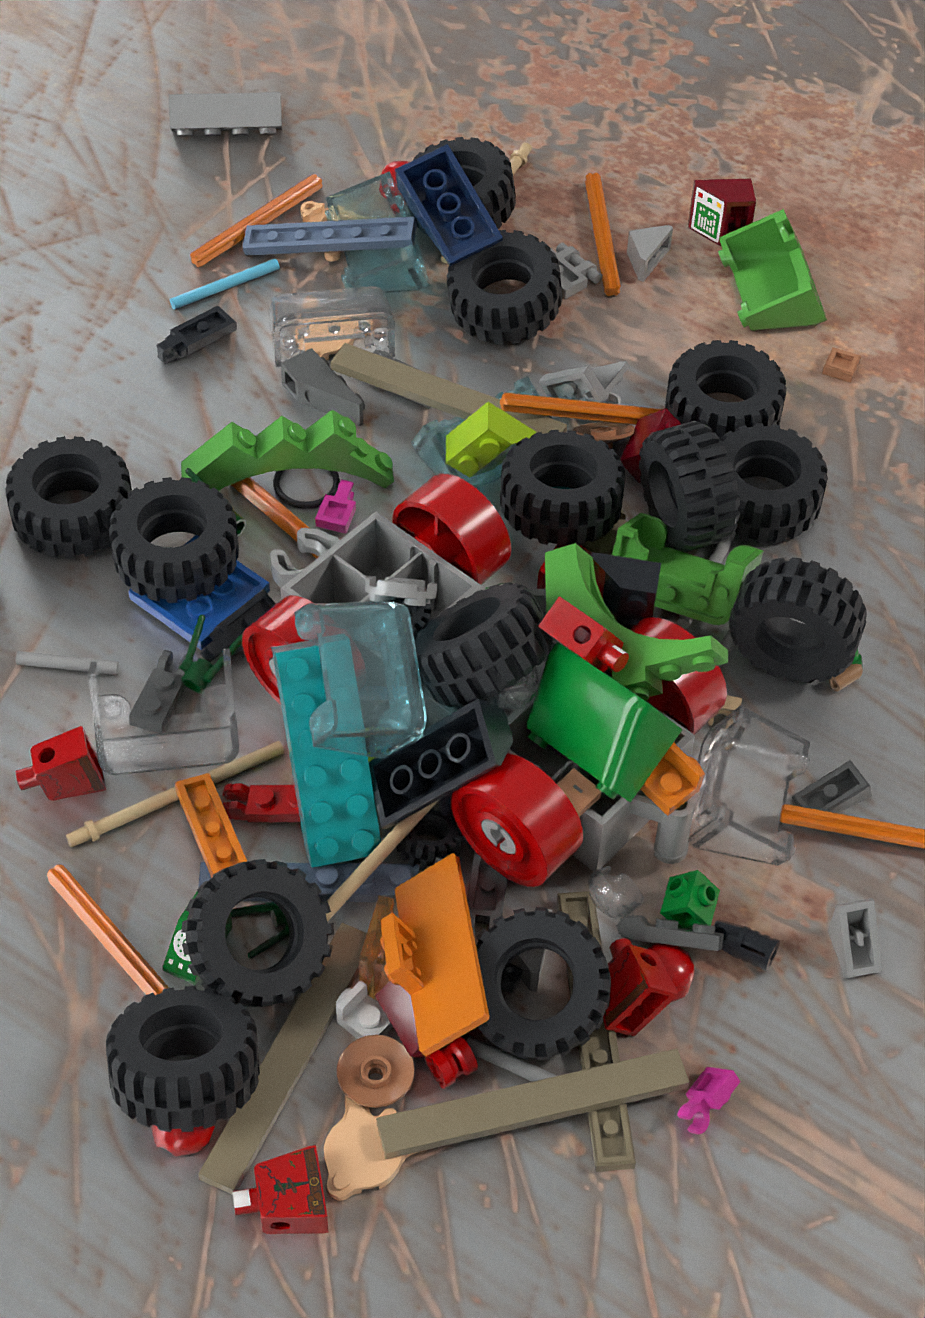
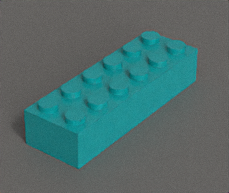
M344 635L271 647L306 858L311 868L368 857L381 842L349 640Z

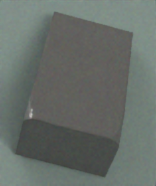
M849 760L793 795L792 799L799 807L838 813L872 796L870 784L853 762Z

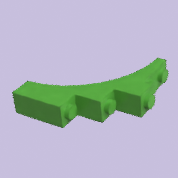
M334 410L329 411L306 430L298 423L280 416L256 436L248 429L230 422L181 461V477L190 478L185 473V470L190 468L204 483L209 485L210 489L214 487L218 491L245 478L289 469H323L344 472L367 479L383 488H387L394 482L392 459L386 453L380 452L367 444L362 438H358L356 436L355 423L350 418L344 417Z
M576 543L545 552L546 614L560 596L624 642L622 650L629 654V659L621 671L614 672L612 670V679L644 701H647L651 696L663 694L662 680H677L681 675L695 671H711L715 666L728 663V649L711 635L687 640L657 639L637 634L621 626L602 599L595 578L592 556Z

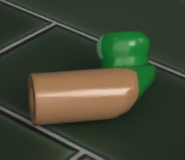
M858 649L852 664L840 675L832 676L829 679V684L834 691L842 690L862 676L863 662Z

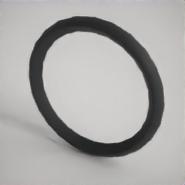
M285 470L276 471L273 487L282 501L301 508L321 505L324 497L307 502L297 501L288 497L280 487V477ZM330 471L333 476V487L326 495L335 496L340 478L337 471Z

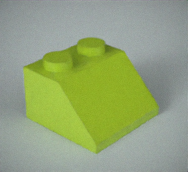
M488 401L446 435V464L469 478L488 472L503 462L506 454L514 445L516 446L525 437L530 439L536 431Z

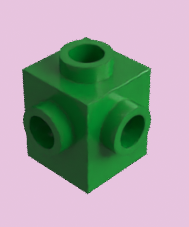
M699 870L671 876L666 887L660 914L666 919L678 921V928L692 929L693 923L711 925L720 889Z

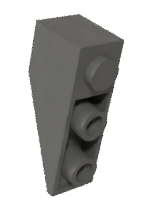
M312 348L281 362L282 385L299 403L325 413L334 410L340 415L350 418L358 426L364 424L363 410L365 409V404L362 397L358 393H354L347 386L344 378L331 370L327 360L324 357H320Z

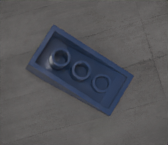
M448 144L395 169L397 187L450 266L503 241L501 233Z

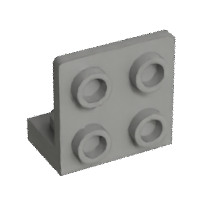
M627 361L595 368L586 365L545 374L539 380V384L547 397L603 403L608 399V394L613 387L623 380V375L630 366Z

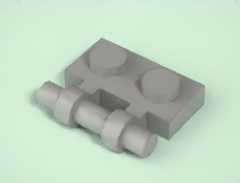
M560 243L556 248V252L551 248L560 266L562 298L567 299L585 289L588 279L595 284L601 281L602 274L597 271V266L591 261H585L581 258L580 252L573 246L568 247L566 244Z

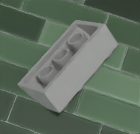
M280 92L168 94L170 129L172 132H177V136H193V131H204L206 136H218L224 130H232V135H248L249 130H260V134L270 135L276 134V129H282Z

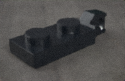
M215 306L170 329V335L156 345L157 357L166 364L177 360L179 356L185 357L236 331L237 322L219 306Z
M264 589L213 629L214 631L209 634L213 642L207 645L200 653L205 660L211 663L222 653H225L248 626L276 605ZM242 645L233 655H236L241 650H243Z

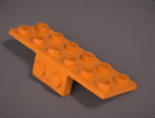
M455 853L448 855L396 887L395 896L399 918L392 912L380 920L382 930L380 942L386 957L384 970L388 979L394 985L399 984L411 995L419 1051L424 1056L430 1055L488 1021L490 1017L460 860Z

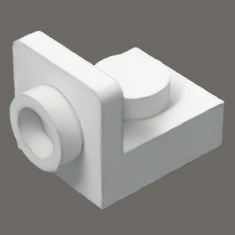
M359 981L352 989L350 987L345 989L336 1002L337 1024L355 1038L359 1039L368 1035L385 1036L393 1028L380 1004L367 995V984L363 981Z

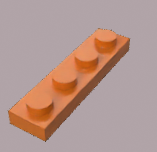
M206 773L176 781L175 789L211 878L213 874L224 868L241 862H247L210 774Z

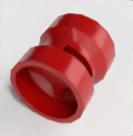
M462 1037L450 1042L447 1048L443 1050L438 1049L425 1056L431 1075L442 1089L454 1084L456 1077L460 1075L468 1076L478 1070L476 1057L471 1047Z

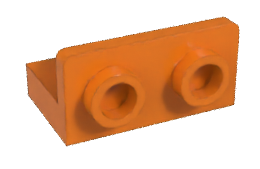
M674 741L640 790L669 816L699 792L705 773L698 761L693 757L687 756Z

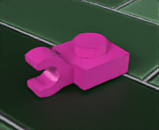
M341 479L335 496L325 494L315 517L316 527L347 533L356 511V501H353L354 492H351L354 482Z
M706 1067L685 1094L689 1101L681 1106L677 1116L686 1120H691L694 1116L693 1123L687 1130L694 1134L704 1133L709 1126L710 1110H719L727 1103L732 1092L741 1081L733 1070Z

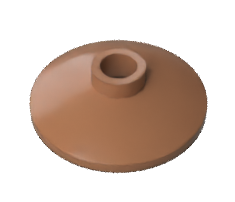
M595 422L577 426L572 431H576L579 435L589 434L596 441L602 440L610 447L609 449H612L613 442L633 435L635 428L630 424Z
M368 1035L353 1041L343 1050L337 1063V1080L344 1094L355 1103L367 1107H384L397 1102L409 1091L414 1079V1062L412 1057H410L403 1044L388 1036ZM374 1073L380 1074L383 1078L380 1080H371L369 1079V1076Z

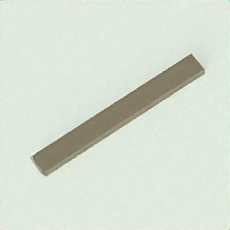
M344 343L330 361L331 370L465 420L488 401L501 409L500 399ZM506 412L536 431V433L542 432L546 434L550 430L567 432L566 423L547 416Z
M594 891L557 893L558 910L569 914L570 919L573 921H580L588 928L589 933L596 937L602 947ZM565 961L571 997L573 991V975L569 965ZM604 1021L598 1030L595 1029L589 1036V1041L583 1046L578 1045L581 1070L620 1062L616 1032L605 1029ZM627 1103L587 1112L595 1171L635 1169L636 1160Z
M341 923L329 944L333 946L331 956L325 957L322 962L326 967L320 977L313 978L311 981L312 987L299 996L259 1066V1083L255 1092L242 1109L236 1108V1113L230 1117L198 1173L199 1180L232 1195V1191L238 1190L333 1020L339 996L345 989L351 987L375 944L374 935Z
M678 1048L377 1117L376 1124L385 1159H390L688 1089L690 1082Z

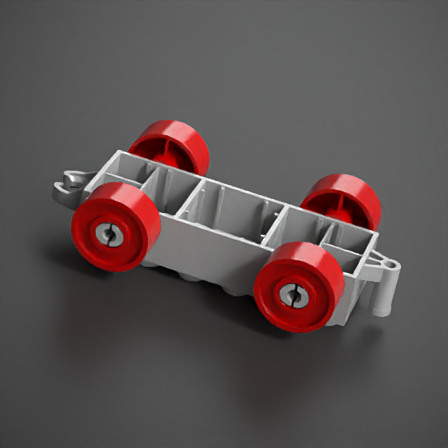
M437 474L397 505L393 512L392 522L375 511L341 540L319 529H299L297 531L298 550L301 553L308 552L318 556L306 568L299 570L294 568L285 551L281 549H275L270 553L271 572L274 581L281 588V600L244 630L242 634V647L248 664L256 678L280 705L271 647L344 635L350 644L357 692L362 687L409 688L413 691L414 698L411 702H397L401 707V716L397 724L412 736L457 711L453 707L444 706L433 699L410 660V650L405 651L404 645H400L399 651H393L392 644H389L388 648L385 649L381 647V640L378 643L373 641V634L370 635L368 632L367 608L369 593L364 592L367 576H376V583L377 580L385 581V577L425 581V588H427V584L437 583L436 598L430 600L431 619H435L440 615V612L457 604L456 602L464 597L468 598L479 590H486L482 584L509 561L511 541L501 516L492 503L477 488L455 475ZM396 612L388 615L386 618L393 622H406L413 617L406 613ZM655 617L645 618L630 629L637 634L657 639L687 640L695 638L679 625ZM553 638L552 648H553V646L556 644V642H558V641L555 640L554 638ZM548 654L545 655V659L542 661V663L547 660ZM715 666L713 670L707 672L695 671L684 674L677 680H662L663 694L651 696L646 701L682 729L675 740V744L687 756L691 757L695 734L723 708L726 702L727 688L719 666ZM612 670L603 672L612 678ZM536 692L510 715L506 713L513 743L501 766L459 788L452 795L451 807L454 818L471 847L488 865L502 876L527 887L542 885L571 855L597 873L649 820L658 822L654 843V856L664 863H679L688 853V838L695 808L694 798L691 797L667 816L641 790L638 791L631 803L619 794L613 800L602 792L601 797L579 817L571 801L557 783L573 768L594 785H597L599 780L550 744L546 749H543L528 738L531 731L526 728V724ZM367 701L374 707L382 703L379 701Z

